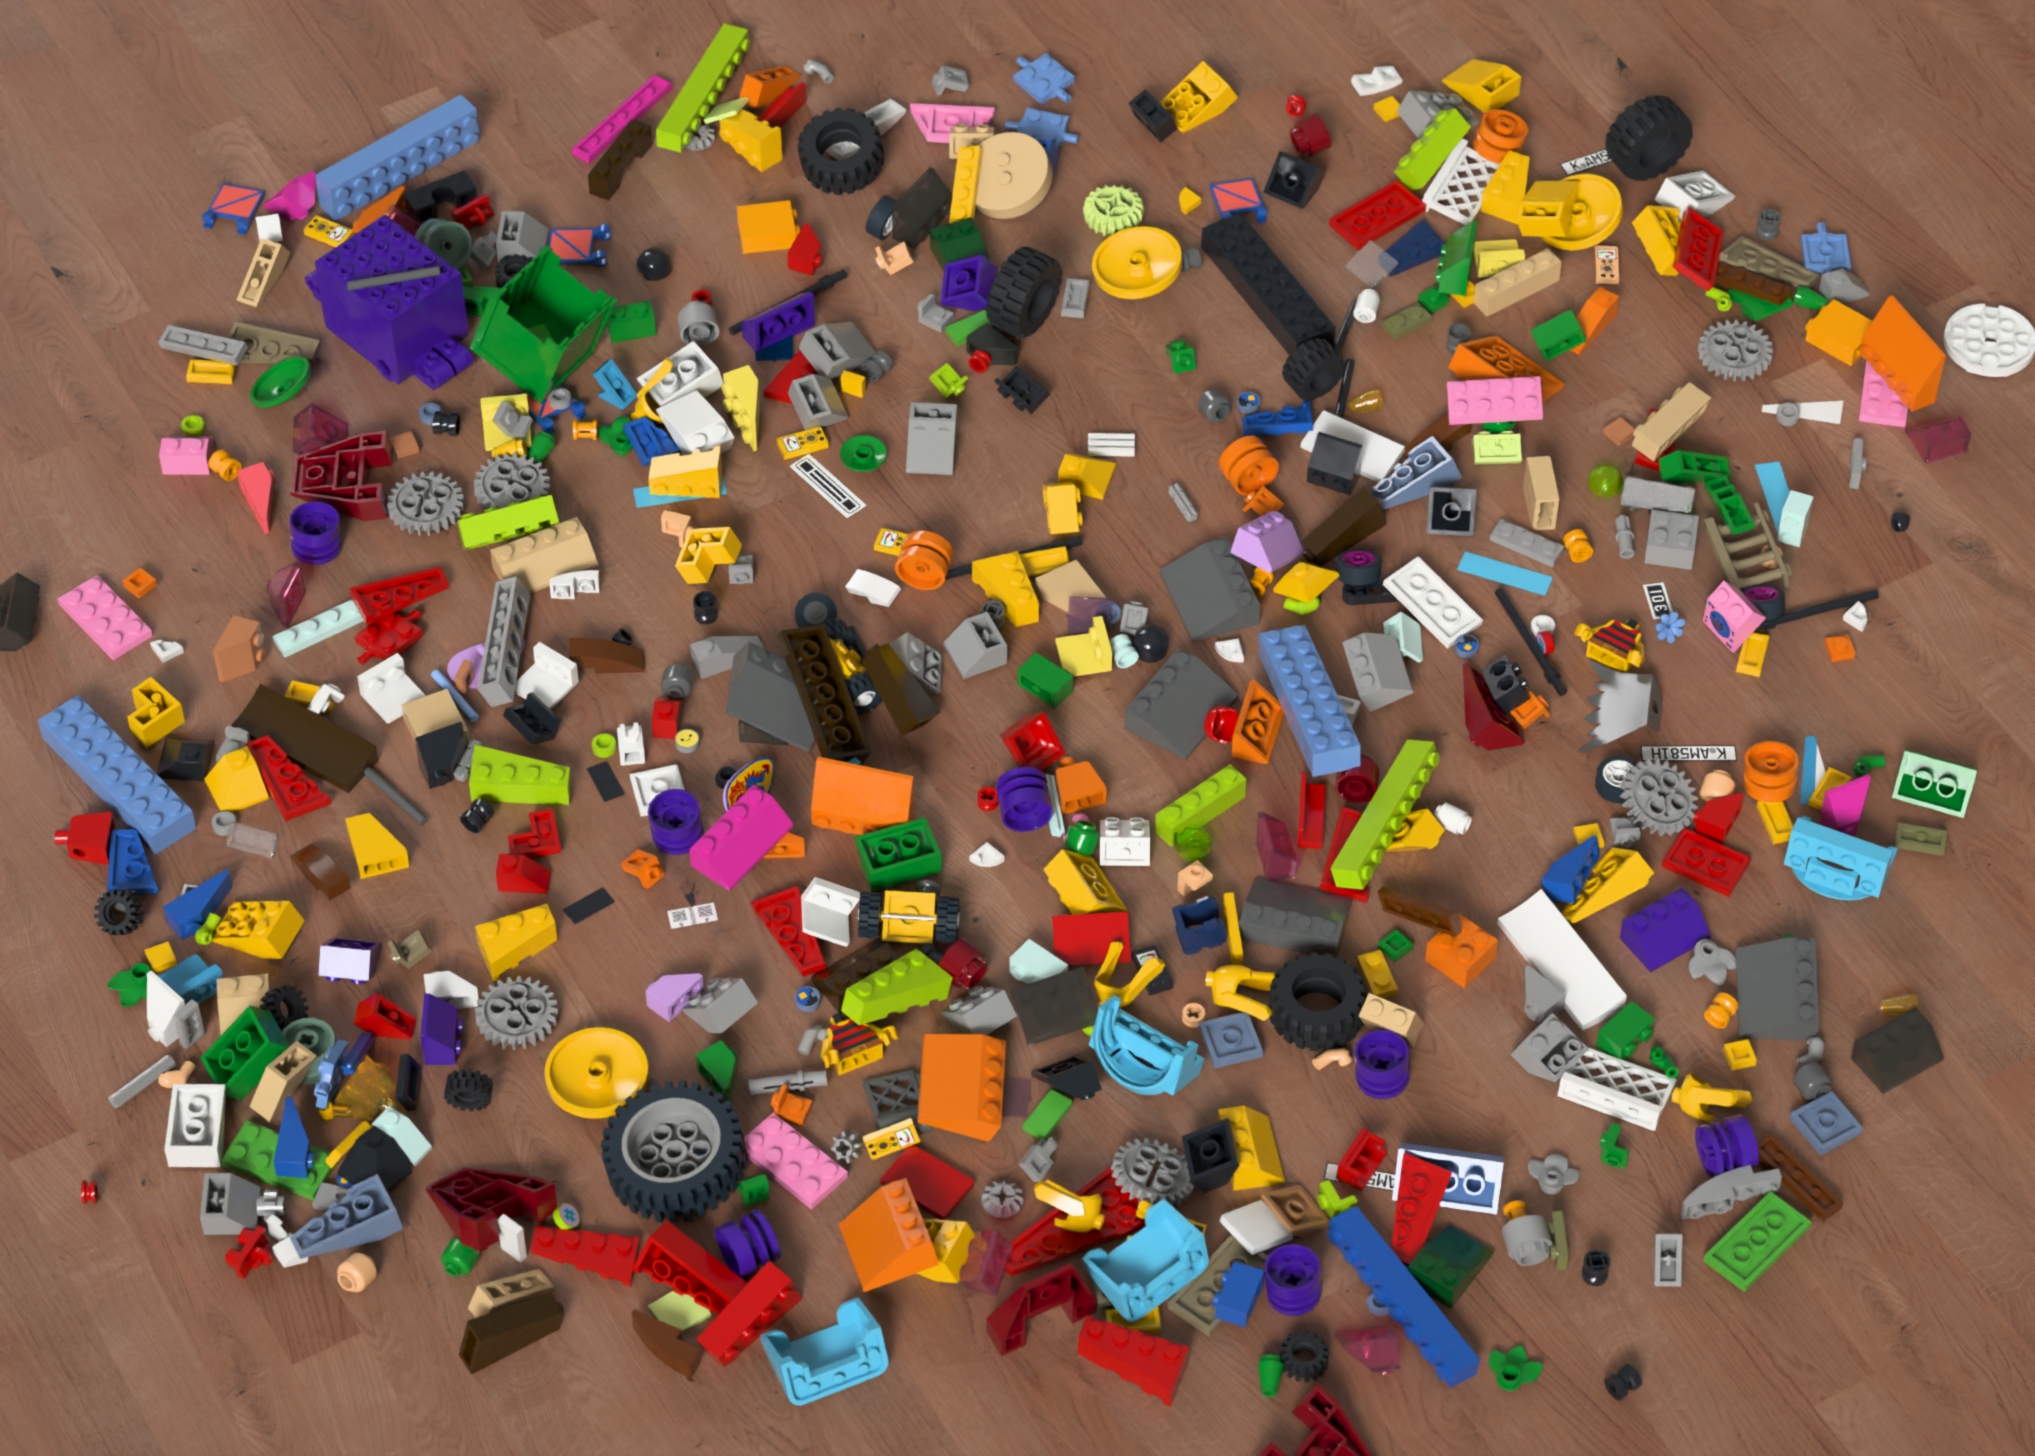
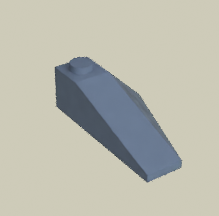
M1433 436L1414 447L1408 453L1409 458L1403 464L1398 463L1393 468L1395 472L1389 478L1382 479L1370 491L1379 500L1382 510L1428 496L1429 486H1452L1455 482L1462 479L1453 458Z
M378 1174L353 1185L347 1190L348 1194L338 1203L335 1201L328 1206L329 1210L321 1217L313 1218L290 1237L300 1259L379 1241L403 1230L398 1213Z

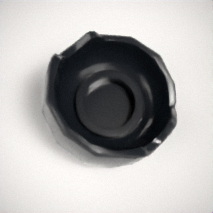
M657 247L648 248L640 253L636 260L638 272L642 273L648 281H658L671 274L672 264L665 250Z
M1144 625L1137 629L1133 639V647L1139 655L1138 659L1147 663H1156L1165 658L1169 648V636L1163 628L1157 625Z

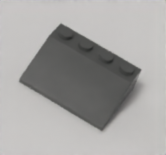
M1227 537L1206 542L1159 570L1192 642L1259 625L1260 604L1237 556L1230 553L1232 546Z
M748 642L733 657L726 713L809 752L815 737L787 660Z
M1177 648L1126 708L1125 729L1187 760L1207 736L1204 732V719L1210 709L1215 706L1230 708L1238 699V694L1199 658Z
M1255 878L1245 900L1239 920L1241 940L1307 954L1318 953V955L1325 956V953L1332 954V957L1337 959L1353 898Z
M1789 937L1736 948L1737 1002L1739 1005L1737 1010L1738 1038L1807 1041L1810 1037H1816L1819 1028L1815 938Z

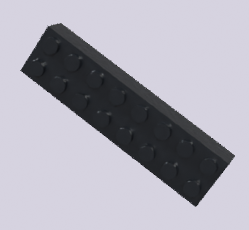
M1241 213L1202 228L1201 248L1289 356L1301 344H1305L1309 340L1313 341L1316 338H1320V340L1325 339L1331 346L1334 345L1336 327Z

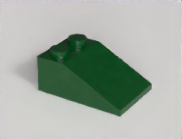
M972 217L930 229V249L943 272L947 263L984 255L991 261L981 233Z
M1449 1225L1420 1250L1408 1266V1271L1430 1297L1452 1309L1492 1257L1494 1251Z

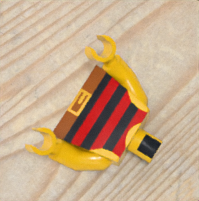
M1633 619L1627 620L1625 624L1611 620L1606 625L1603 624L1592 629L1586 624L1579 623L1573 634L1582 637L1581 640L1583 642L1588 640L1587 657L1613 670L1628 673L1632 664L1640 667V664L1645 661L1644 645L1641 643L1642 635L1638 632L1640 627Z
M837 1013L830 1018L832 1026L827 1029V1038L823 1040L821 1059L825 1062V1068L835 1064L838 1075H842L883 1058L882 1042L887 1046L890 1044L889 1040H897L899 1038L894 1026H887L881 1029L871 1023L858 1025L852 1019L846 1020L843 1013Z

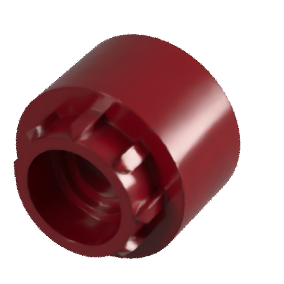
M1317 113L1295 122V127L1289 132L1292 144L1299 155L1305 156L1309 154L1312 157L1332 147L1327 128Z
M1360 754V766L1337 772L1335 791L1338 796L1354 804H1363L1371 801L1378 788L1380 776L1378 766L1371 758Z
M964 938L956 941L947 950L938 965L953 977L951 983L955 987H965L966 989L975 987L988 969V964L984 960V953Z

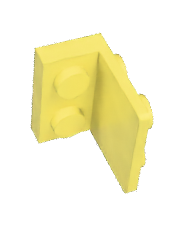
M1516 239L1475 242L1474 259L1478 277H1491L1525 260L1524 249L1519 250Z
M527 394L480 398L486 451H492V449L515 438L518 440L523 439L526 446L531 447L530 427L523 438L508 437L492 421L501 401L509 402L520 415L529 416Z
M1103 616L1093 617V627L1089 628V633L1055 639L1061 667L1069 671L1073 677L1112 671V650Z

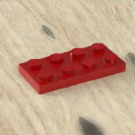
M1396 180L1329 219V226L1359 251L1425 212L1426 204Z
M1688 207L1682 216L1673 268L1678 273L1694 281L1697 286L1707 291L1711 290L1715 284L1724 230Z

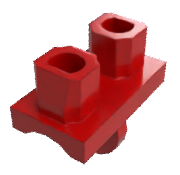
M484 194L479 198L474 197L463 207H456L451 210L453 221L462 224L467 230L476 225H485L486 220L495 215L490 206L489 196Z
M257 1226L255 1231L243 1228L237 1239L239 1245L243 1246V1249L239 1251L231 1248L226 1253V1264L236 1269L238 1277L245 1279L252 1268L258 1269L260 1265L269 1266L272 1263L273 1258L269 1254L272 1247L268 1245L269 1241L264 1236L265 1228Z

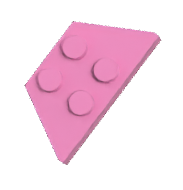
M910 103V113L927 142L949 143L950 127H954L956 124H966L968 127H976L980 124L987 125L995 115V108Z

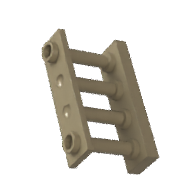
M1759 503L1754 504L1755 516L1751 518L1755 526L1759 525L1762 534L1730 544L1728 542L1723 543L1722 540L1724 535L1731 533L1726 525H1716L1713 517L1704 519L1706 535L1726 582L1738 587L1742 591L1746 587L1781 578L1784 587H1790L1789 577H1792L1791 569L1788 563H1783L1767 525L1770 524L1766 510L1761 511ZM1765 542L1769 549L1768 552L1739 561L1730 560L1729 557L1733 552ZM1774 560L1777 568L1746 579L1737 577L1739 570Z

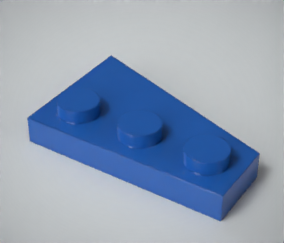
M1310 400L1302 402L1301 407L1292 409L1291 405L1282 407V411L1277 413L1265 411L1242 417L1243 436L1254 435L1259 437L1267 434L1282 435L1291 432L1305 433L1313 431Z
M137 829L111 830L107 892L131 888L132 890H137L139 894H159Z

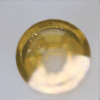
M1370 389L1352 400H1348L1351 414L1379 411L1378 408L1383 407V401L1379 389L1374 391Z
M1907 992L1881 999L1882 1015L1912 1017L1913 1014H1919L1917 994Z

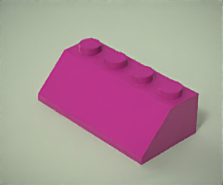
M753 785L690 848L691 867L728 891H731L793 828V823L771 795Z

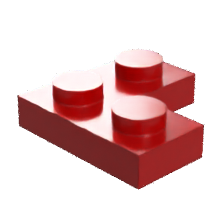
M553 808L528 812L532 832L508 836L510 854L535 858L561 853Z

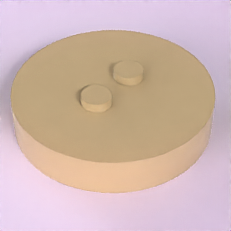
M1007 132L994 135L978 145L983 150L975 207L979 212L996 219H1009L1031 211L1044 199L1051 186L1053 171L1046 152L1037 140L1026 134Z

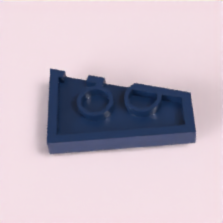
M1423 219L1381 254L1378 263L1392 277L1440 257L1442 245L1446 244Z

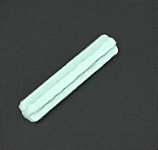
M1045 774L1053 809V816L1049 821L1052 836L1059 838L1065 834L1066 830L1056 781L1053 775Z

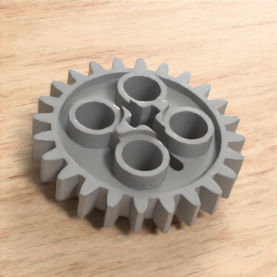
M1726 320L1725 325L1717 322L1716 328L1710 325L1709 331L1704 330L1703 336H1700L1698 345L1699 359L1703 360L1702 366H1708V372L1715 370V376L1723 374L1724 380L1729 376L1732 377L1733 381H1736L1737 377L1745 381L1746 376L1754 379L1755 374L1761 376L1762 370L1767 371L1768 365L1771 364L1773 355L1772 342L1768 341V335L1762 336V329L1755 330L1756 325L1747 327L1746 321L1742 325H1739L1738 320H1735L1734 324H1730Z
M516 452L513 453L512 457L504 453V458L501 459L498 455H495V462L487 459V466H480V472H476V479L474 480V493L477 496V502L482 503L483 510L493 507L501 509L513 502L520 501L523 503L530 501L534 497L548 496V493H550V477L547 476V469H542L541 462L535 464L534 457L526 460V454H523L521 458H517Z
M422 471L420 477L413 473L410 480L404 477V484L397 482L396 489H391V495L387 497L390 519L394 520V525H400L402 531L408 528L409 534L416 530L418 531V536H421L423 531H426L428 536H430L431 530H435L439 534L441 527L448 530V523L455 525V518H461V511H464V497L462 489L458 488L457 482L451 483L450 476L443 479L442 473L435 477L433 471L429 473V476H425Z
M1658 758L1653 762L1650 759H1647L1644 763L1640 761L1628 771V774L1623 778L1625 782L1620 786L1624 790L1620 797L1627 799L1622 806L1630 808L1627 816H1635L1634 824L1640 821L1642 823V830L1647 826L1650 827V834L1658 830L1660 836H1663L1666 832L1671 836L1674 832L1679 833L1691 823L1690 821L1695 817L1693 812L1698 809V806L1694 804L1698 797L1691 795L1696 788L1688 786L1692 781L1691 779H1683L1684 771L1678 774L1676 772L1677 765L1669 768L1667 760L1661 765Z
M518 976L516 981H512L510 977H507V983L505 984L497 980L498 987L489 985V993L482 992V999H477L478 1007L475 1008V1018L480 1034L484 1033L486 1041L492 1039L494 1046L502 1042L503 1049L508 1044H512L513 1050H516L519 1044L522 1045L523 1049H526L528 1042L536 1046V1039L545 1041L544 1033L552 1034L551 1026L557 1025L556 1018L559 1017L558 1004L554 998V993L549 992L547 985L541 987L540 980L532 984L531 977H528L525 982L521 981V976Z
M1146 1138L1143 1144L1138 1139H1135L1133 1144L1127 1142L1125 1147L1120 1146L1112 1161V1177L1117 1178L1115 1185L1123 1186L1121 1192H1129L1130 1200L1135 1197L1138 1198V1204L1141 1201H1146L1153 1205L1165 1199L1171 1206L1173 1204L1180 1206L1182 1201H1187L1194 1188V1184L1190 1179L1187 1162H1183L1185 1155L1177 1156L1176 1148L1170 1151L1168 1150L1167 1143L1159 1146L1158 1140H1155L1154 1144H1150ZM1156 1161H1160L1161 1164L1150 1187H1147L1146 1183Z

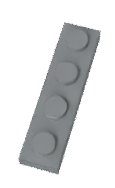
M171 325L167 326L158 342L162 349L237 366L248 349V346L243 341Z

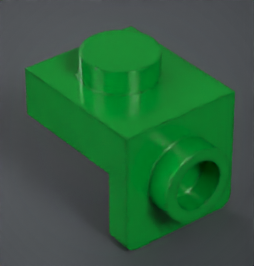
M1177 339L1171 341V344L1165 345V352L1172 361L1174 373L1196 369L1194 348L1187 341Z
M1611 1123L1609 1131H1603L1599 1146L1603 1147L1600 1162L1612 1167L1625 1169L1629 1151L1617 1147L1621 1125Z

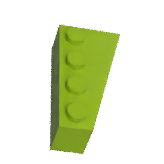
M548 495L545 497H534L530 501L523 503L520 501L513 502L501 509H498V507L484 510L483 514L476 516L475 513L462 515L461 520L457 521V527L463 550L465 551L530 535L557 525L559 520L553 497Z
M474 745L469 779L471 801L482 799L486 802L570 805L572 790L570 767Z
M916 948L848 987L841 1011L855 1023L862 1025L886 1018L888 1013L906 1012L908 1007L919 1005L923 1007L929 1005V1002L935 999L943 1001L948 997L953 977Z

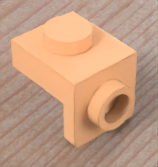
M905 242L886 252L880 246L875 248L878 255L875 257L877 264L881 269L885 268L890 275L914 262L909 247Z
M663 511L661 516L662 532L679 536V546L683 547L689 529H694L691 525V516L678 512Z
M1197 860L1178 872V891L1183 896H1186L1211 881L1213 875Z

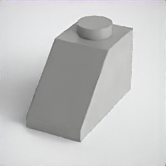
M1843 268L1824 273L1821 276L1818 293L1828 298L1826 305L1833 299L1841 304L1869 297L1870 293L1860 278Z
M1527 965L1523 976L1524 1012L1531 1020L1541 1024L1552 1013L1557 1015L1564 1009L1566 995L1531 966Z

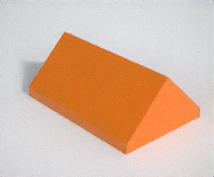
M1255 679L1250 680L1233 733L1232 757L1267 764L1271 757L1284 711L1280 702Z

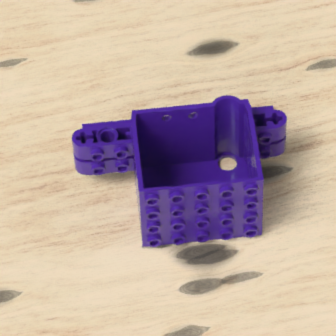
M385 214L316 260V270L305 276L306 285L313 292V296L321 302L326 328L376 366L381 375L387 380L395 381L399 385L414 375L434 390L474 363L471 353L459 343L468 337L461 272ZM439 266L440 275L351 291H348L346 283L348 281Z

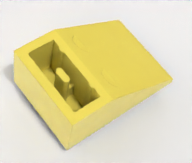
M749 365L723 374L724 384L721 387L725 399L722 402L725 411L731 413L735 427L740 428L742 431L744 442L746 444L749 443L753 451H757L760 419L759 385Z

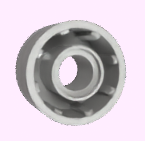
M692 301L686 304L679 312L677 320L680 337L685 344L688 345L694 341L698 347H703L713 343L718 338L719 326L716 311L713 307L702 301Z
M1539 1215L1522 1216L1509 1221L1503 1226L1502 1235L1508 1256L1516 1260L1517 1264L1531 1266L1547 1259L1552 1241L1544 1217Z

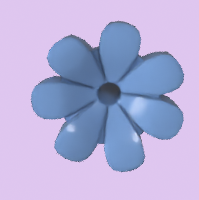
M1670 612L1669 615L1662 614L1659 622L1655 625L1659 640H1664L1666 637L1668 643H1673L1675 641L1674 635L1678 637L1682 635L1683 630L1679 627L1685 625V620L1678 618V613Z

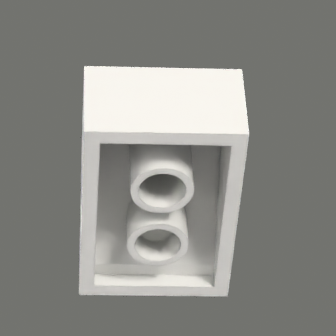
M1698 171L1666 178L1655 201L1662 207L1679 208L1680 214L1678 219L1680 223L1683 212L1688 207L1707 218L1732 201L1735 195L1705 171Z
M693 341L669 357L672 360L671 371L655 384L648 393L662 407L696 390L705 398L719 389L724 383L718 367ZM663 361L637 378L642 387L654 376Z
M697 390L656 409L683 456L692 454L693 450L700 449L701 452L713 451V447L721 446V453L731 449L735 437L724 419Z
M173 1084L165 1142V1154L169 1167H221L224 1146L225 1084Z

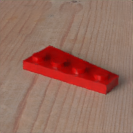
M799 350L764 389L763 395L765 398L793 404L788 395L792 381L812 374H819Z
M436 567L351 587L350 596L367 625L448 589L449 581L441 567Z
M268 735L245 743V747L247 746L252 754L262 780L285 822L331 805V799L318 789L317 784L312 779L309 780L302 773V769L297 764H293L288 759L287 754Z
M1342 806L1319 889L1367 903L1369 899L1367 884L1363 890L1336 887L1331 872V866L1363 815V812Z
M798 886L750 902L755 913L802 977L827 969L816 937L804 933L802 930V904Z
M1403 1152L1391 1250L1405 1266H1409L1423 1248L1452 1172Z
M536 1225L531 1244V1253L562 1264L564 1262L575 1265L576 1269L585 1272L590 1270L599 1273L600 1277L608 1280L613 1278L622 1281L623 1285L631 1287L634 1275L632 1268L637 1260L640 1237Z

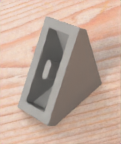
M1655 1233L1651 1252L1654 1286L1681 1287L1682 1233Z

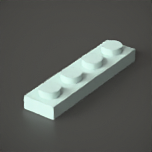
M351 599L274 635L273 641L282 655L288 657L364 620Z

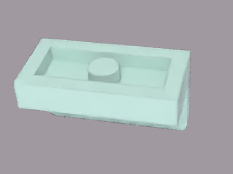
M1402 612L1383 622L1384 634L1395 635L1402 657L1407 655L1418 663L1423 661L1419 623Z

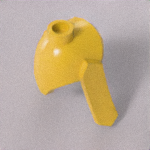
M668 357L665 358L654 376L636 395L638 400L635 404V411L631 414L633 420L646 417L651 422L663 423L656 412V409L660 408V406L648 391L671 371L672 360Z
M1112 942L1104 963L1094 981L1099 998L1097 1008L1113 995L1121 999L1119 1010L1128 1006L1146 985L1162 972L1165 966L1164 962L1155 957L1147 960L1131 983L1121 988L1114 987L1108 981L1112 976L1123 946L1122 942Z
M1242 965L1221 966L1215 972L1207 971L1205 985L1212 987V1000L1216 1005L1243 1011L1263 1021L1272 1015V1011L1268 1006L1235 992L1238 985L1270 991L1272 979L1275 978V973L1251 971V969Z
M1695 1073L1686 1075L1681 1088L1676 1087L1672 1094V1102L1678 1103L1683 1112L1705 1122H1713L1716 1117L1708 1113L1709 1104L1746 1108L1753 1101L1749 1091L1712 1088Z
M1050 1180L1046 1182L1040 1181L1033 1186L1037 1199L1069 1213L1066 1220L1055 1218L1056 1226L1073 1232H1088L1093 1228L1101 1230L1105 1215L1100 1214L1102 1203L1100 1194L1080 1197Z

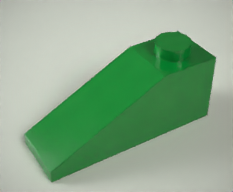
M1677 450L1658 459L1661 478L1664 482H1706L1727 475L1729 480L1731 479L1728 457Z

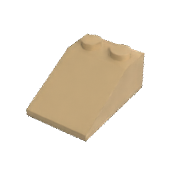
M268 973L217 979L221 1035L249 1005L260 1008V1005L264 1004L261 999L266 996L265 993L271 990Z

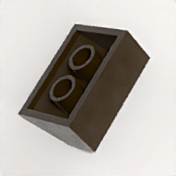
M873 941L827 967V969L813 975L811 981L833 1007L841 1013L848 987L900 957L888 943Z

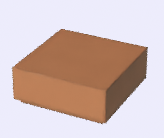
M1619 417L1604 427L1603 434L1615 444L1621 446L1634 437L1635 428Z
M411 431L390 437L397 459L419 453V446Z
M464 659L455 676L456 688L459 693H467L475 677L472 661Z

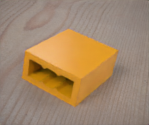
M790 200L737 206V219L743 254L790 249L800 232L799 225H794L797 222L796 209L791 208Z
M1833 299L1827 306L1824 305L1821 308L1819 314L1814 319L1811 318L1805 327V330H1807L1805 341L1852 366L1861 357L1860 347L1862 338L1872 320Z

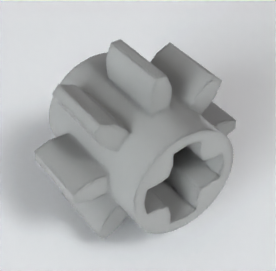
M846 1129L842 1131L841 1135L838 1134L833 1137L835 1144L831 1150L837 1155V1160L846 1158V1162L850 1163L854 1161V1157L858 1158L863 1155L860 1149L865 1143L861 1142L858 1137L859 1132L850 1134L849 1130Z
M278 1189L265 1190L264 1196L257 1197V1215L264 1216V1222L272 1214L278 1218L279 1216H285L286 1199L285 1196H278Z

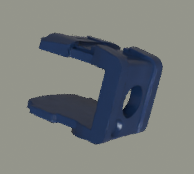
M1206 896L1196 900L1194 903L1172 908L1176 932L1184 954L1199 953V950H1202L1203 947L1211 949L1221 946L1223 942H1226L1227 930L1224 922L1217 920L1219 918V906L1214 897ZM1201 924V926H1198L1196 928L1185 929L1192 925Z

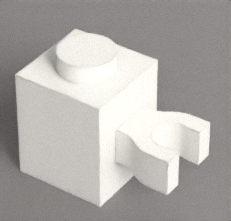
M633 723L634 726L626 727L624 724H620V727L617 728L621 766L645 763L641 725L638 726V723Z

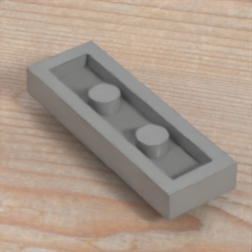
M1503 519L1499 521L1490 534V541L1550 567H1554L1564 553L1565 546Z

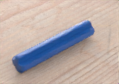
M371 1032L361 1033L341 1065L344 1075L348 1076L349 1073L354 1074L375 1041L371 1036Z

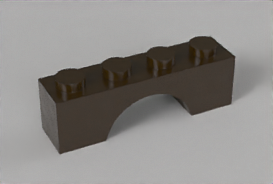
M634 119L630 120L589 172V194L608 201L620 187L622 174L629 160L633 156L642 159L653 145L651 125Z

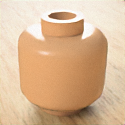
M1714 770L1704 777L1700 796L1707 802L1733 795L1735 782L1729 773L1722 770Z
M353 1253L339 1265L337 1269L338 1282L347 1291L361 1292L377 1276L374 1260L368 1255Z

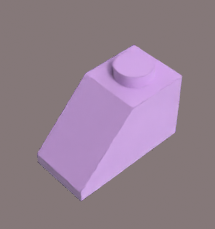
M699 973L662 976L656 982H652L645 991L647 1007L670 1022L682 1011V1008L689 1004L688 999L704 991L703 976Z

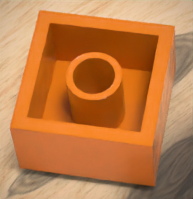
M1458 913L1462 932L1454 937L1439 931L1427 943L1425 961L1465 988L1496 958L1498 939Z

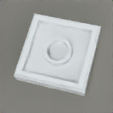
M677 764L629 774L640 817L648 816L650 802L662 791L670 789L685 790Z
M1262 1200L1225 1213L1220 1218V1223L1251 1255L1290 1241L1293 1237Z

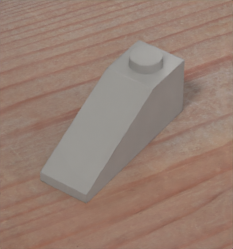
M712 636L690 644L691 663L700 679H704L732 669L734 655L748 642L762 648L764 646L758 636Z

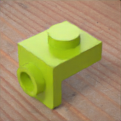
M948 363L944 364L929 377V380L946 399L952 394L958 396L966 389L964 384L969 379L967 375L960 378Z
M1330 1180L1320 1183L1317 1201L1320 1208L1326 1210L1330 1219L1357 1206L1355 1195L1341 1200Z

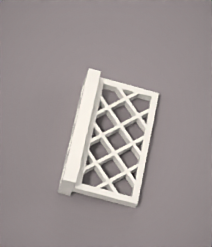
M1461 139L1426 191L1422 202L1426 204V212L1432 208L1467 225L1475 219L1481 209L1482 192L1486 188H1479L1477 182L1486 181L1488 184L1494 173L1488 174L1486 167H1492L1497 170L1500 164L1481 157L1475 150L1467 147V140ZM1469 156L1475 159L1477 163L1468 164L1466 157ZM1480 169L1482 175L1473 176L1471 170ZM1466 171L1468 177L1459 178L1457 172ZM1471 183L1474 189L1465 190L1462 184ZM1457 185L1459 191L1450 192L1448 186ZM1477 195L1479 201L1470 202L1468 196ZM1462 197L1465 203L1456 205L1453 198ZM1448 199L1450 206H1444L1438 203V201ZM1468 209L1470 213L1469 218L1460 214L1459 210Z
M1591 1048L1583 1056L1592 1058L1594 1062L1584 1064L1580 1058L1567 1072H1564L1557 1096L1653 1131L1658 1126L1659 1118L1677 1079H1670L1666 1075ZM1605 1066H1614L1618 1071L1608 1073ZM1598 1068L1602 1075L1592 1077L1588 1070ZM1582 1072L1586 1079L1573 1074ZM1629 1075H1639L1642 1080L1633 1082ZM1623 1077L1626 1084L1616 1086L1613 1079ZM1607 1081L1610 1087H1606L1598 1083ZM1661 1083L1668 1087L1657 1090L1653 1084ZM1647 1086L1650 1092L1640 1094L1637 1088ZM1631 1090L1634 1096L1625 1094L1623 1091ZM1655 1098L1659 1105L1650 1103L1646 1100Z

